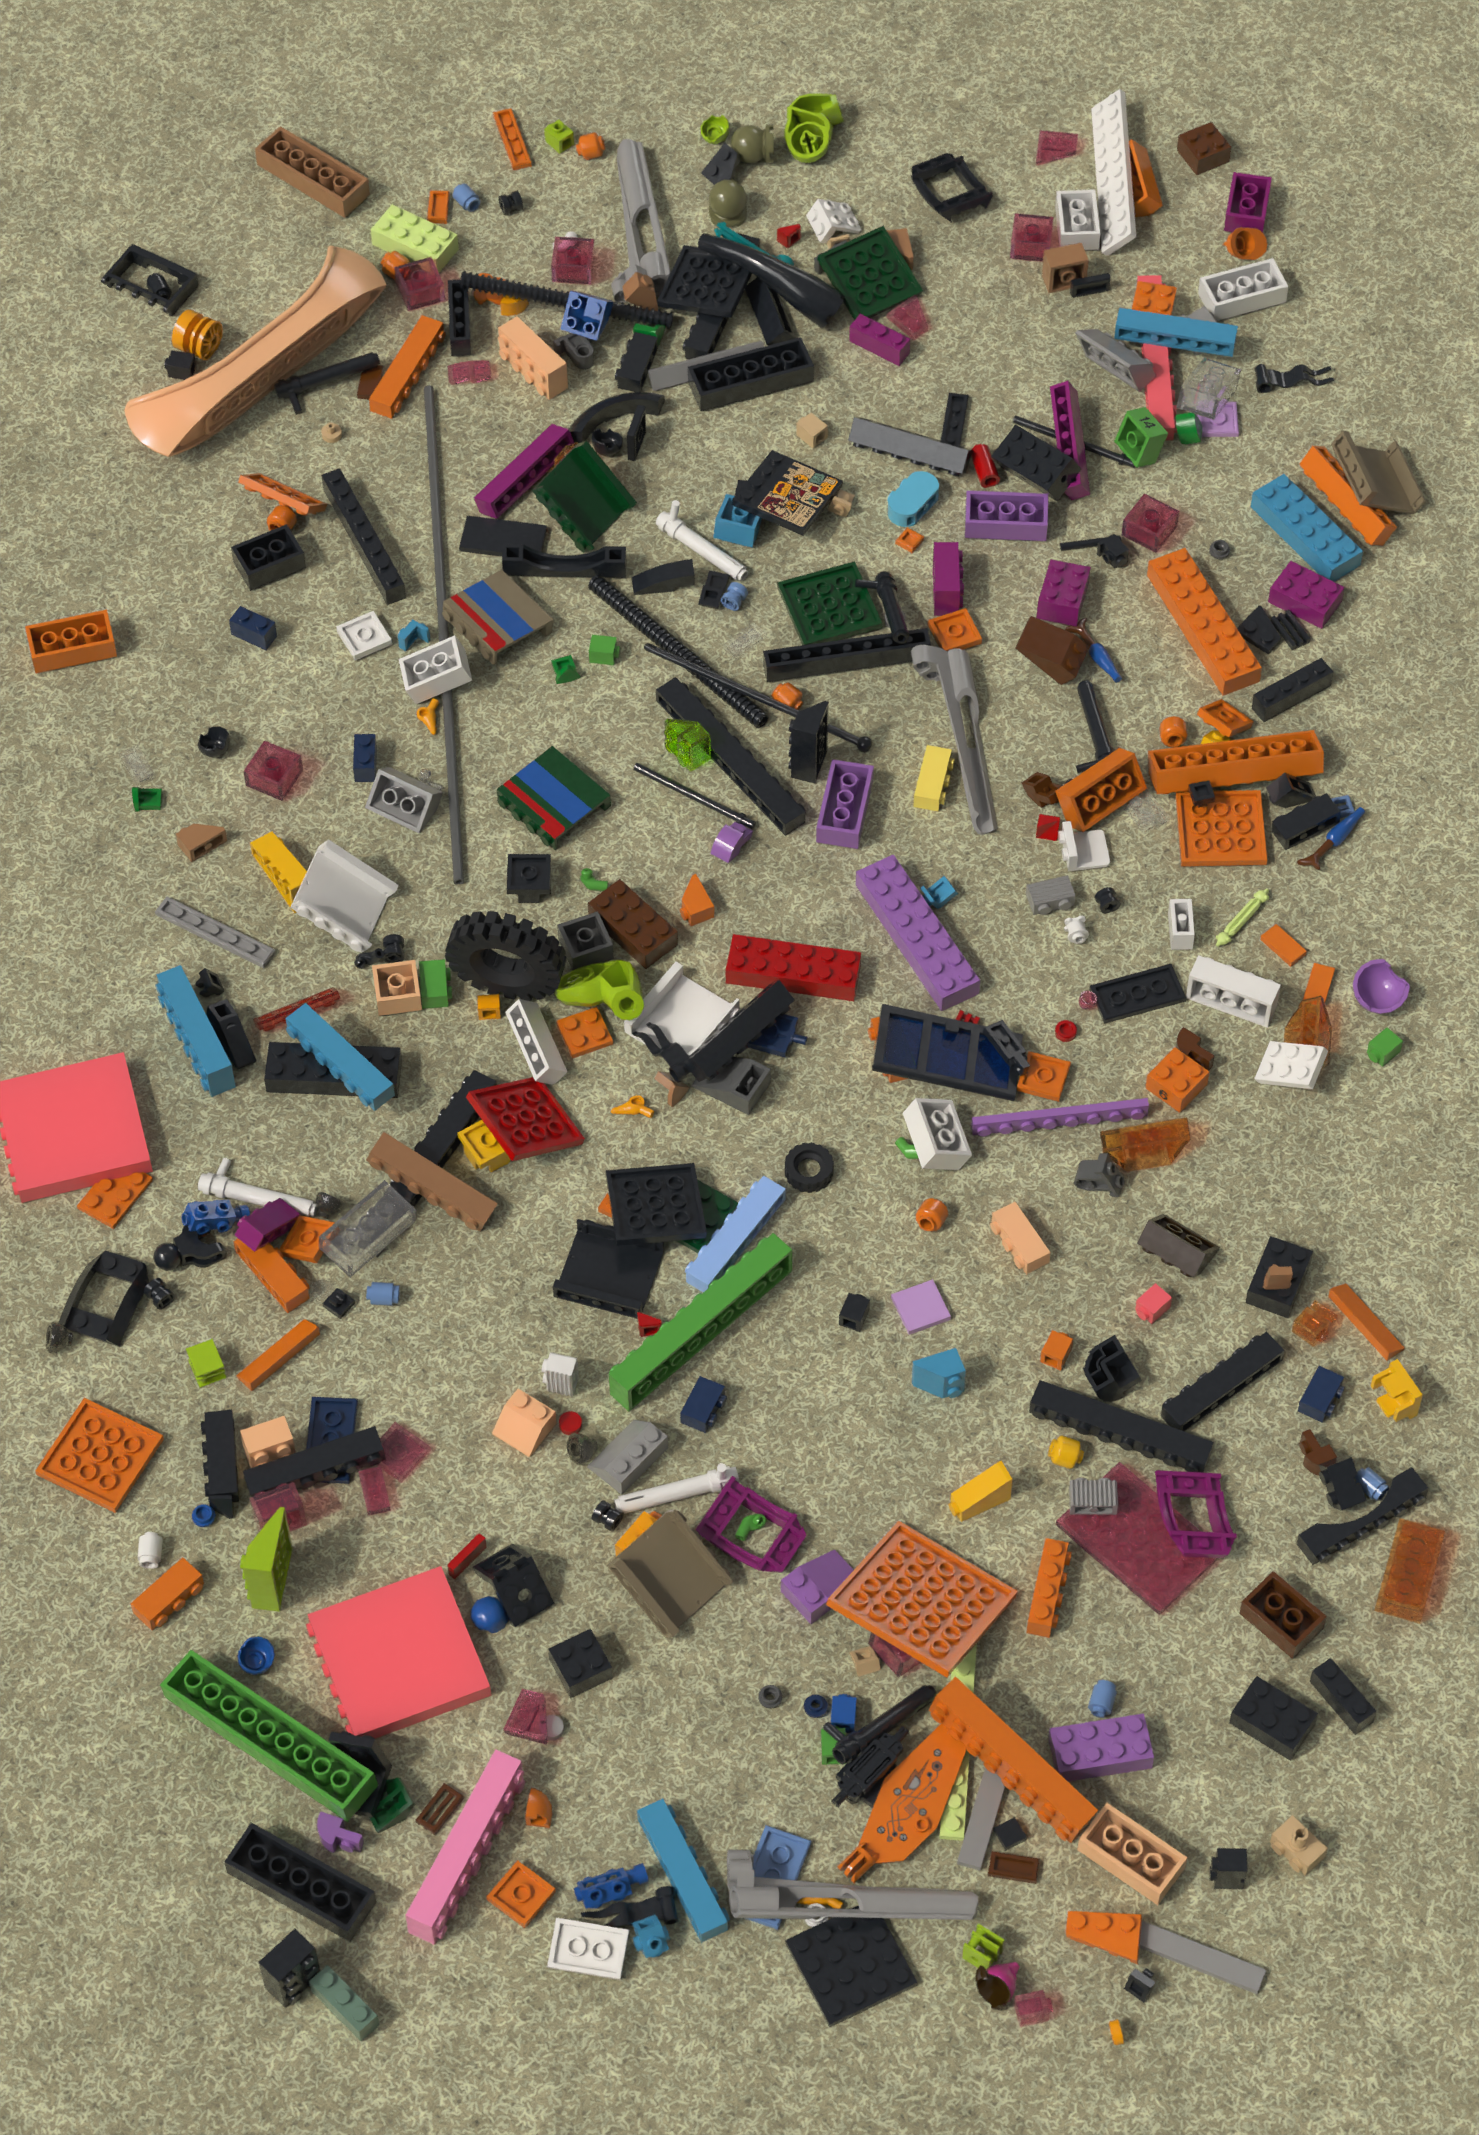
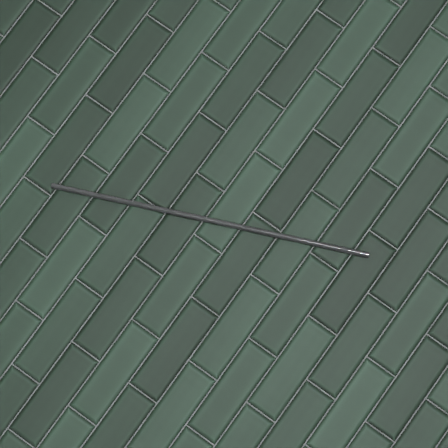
M427 385L424 387L440 642L449 638L448 621L442 615L443 601L447 599L434 388L431 385ZM451 689L442 693L453 881L457 885L464 883L453 692Z

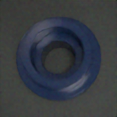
M811 1695L804 1702V1711L809 1717L820 1718L827 1712V1701L820 1695ZM813 1703H818L820 1706L818 1708H813L811 1705Z

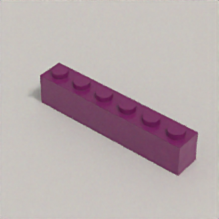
M1069 381L1050 386L1057 449L1071 457L1081 468V471L1065 491V494L1071 500L1090 495L1078 391Z
M551 424L474 497L479 512L498 519L575 445L570 430Z

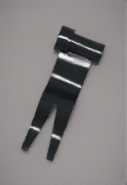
M1259 364L1255 367L1256 389L1258 393H1269L1273 386L1290 388L1302 380H1307L1315 386H1322L1329 382H1334V378L1329 377L1323 380H1316L1310 375H1322L1332 370V368L1327 366L1320 370H1311L1306 365L1300 364L1293 367L1290 371L1279 372L1267 370L1266 365Z
M650 1022L646 1024L656 1035L662 1047L661 1049L646 1033L637 1031L632 1033L643 1040L653 1056L657 1057L660 1055L670 1066L669 1072L672 1078L677 1083L684 1080L687 1074L691 1073L683 1063L689 1055L677 1042L670 1043L659 1026Z
M673 1886L660 1887L655 1891L656 1896L637 1903L616 1902L599 1911L581 1912V1918H607L619 1913L620 1915L603 1925L615 1928L625 1925L633 1926L632 1923L652 1915H656L658 1920L663 1919L665 1925L675 1924L679 1921L674 1901L676 1899Z

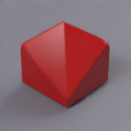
M800 224L777 229V241L786 248H790L801 239Z
M1039 814L1036 838L1057 841L1060 817Z
M637 1312L639 1335L646 1337L656 1334L662 1325V1321Z

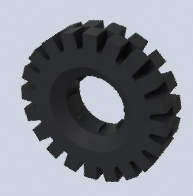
M479 911L472 912L471 916L466 914L460 917V920H457L453 925L445 949L446 962H449L450 969L453 972H459L458 977L464 982L472 980L471 986L478 990L488 987L487 994L490 995L498 994L500 991L503 992L504 998L515 1000L516 995H518L520 999L532 1001L533 997L537 1000L546 997V994L550 996L558 989L567 956H565L564 947L558 946L559 940L555 936H547L548 931L543 927L539 926L532 929L533 922L523 918L520 923H517L516 916L505 913L504 919H501L499 913L494 911H488L486 916ZM492 949L504 950L521 957L522 959L505 957L503 955L496 953Z

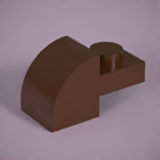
M1036 772L1022 782L1027 795L1039 807L1043 808L1047 804L1052 805L1059 802L1055 791L1062 786L1052 783L1049 775Z
M1183 1027L1178 1033L1176 1048L1209 1071L1213 1067L1215 1055L1200 1047L1201 1038Z
M1311 1429L1302 1432L1299 1447L1305 1455L1303 1465L1309 1472L1319 1476V1472H1321L1319 1464L1334 1459L1337 1456L1330 1444L1324 1447L1320 1446Z

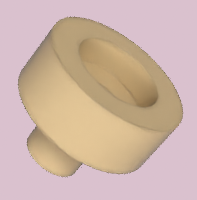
M328 423L321 430L323 440L328 443H335L342 437L341 427L335 423Z

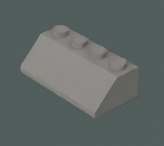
M1098 329L1077 330L1075 332L1087 358L1138 392L1156 376L1153 370L1154 366L1150 360L1141 358L1133 349L1130 351L1121 341H1115L1109 333H1103Z

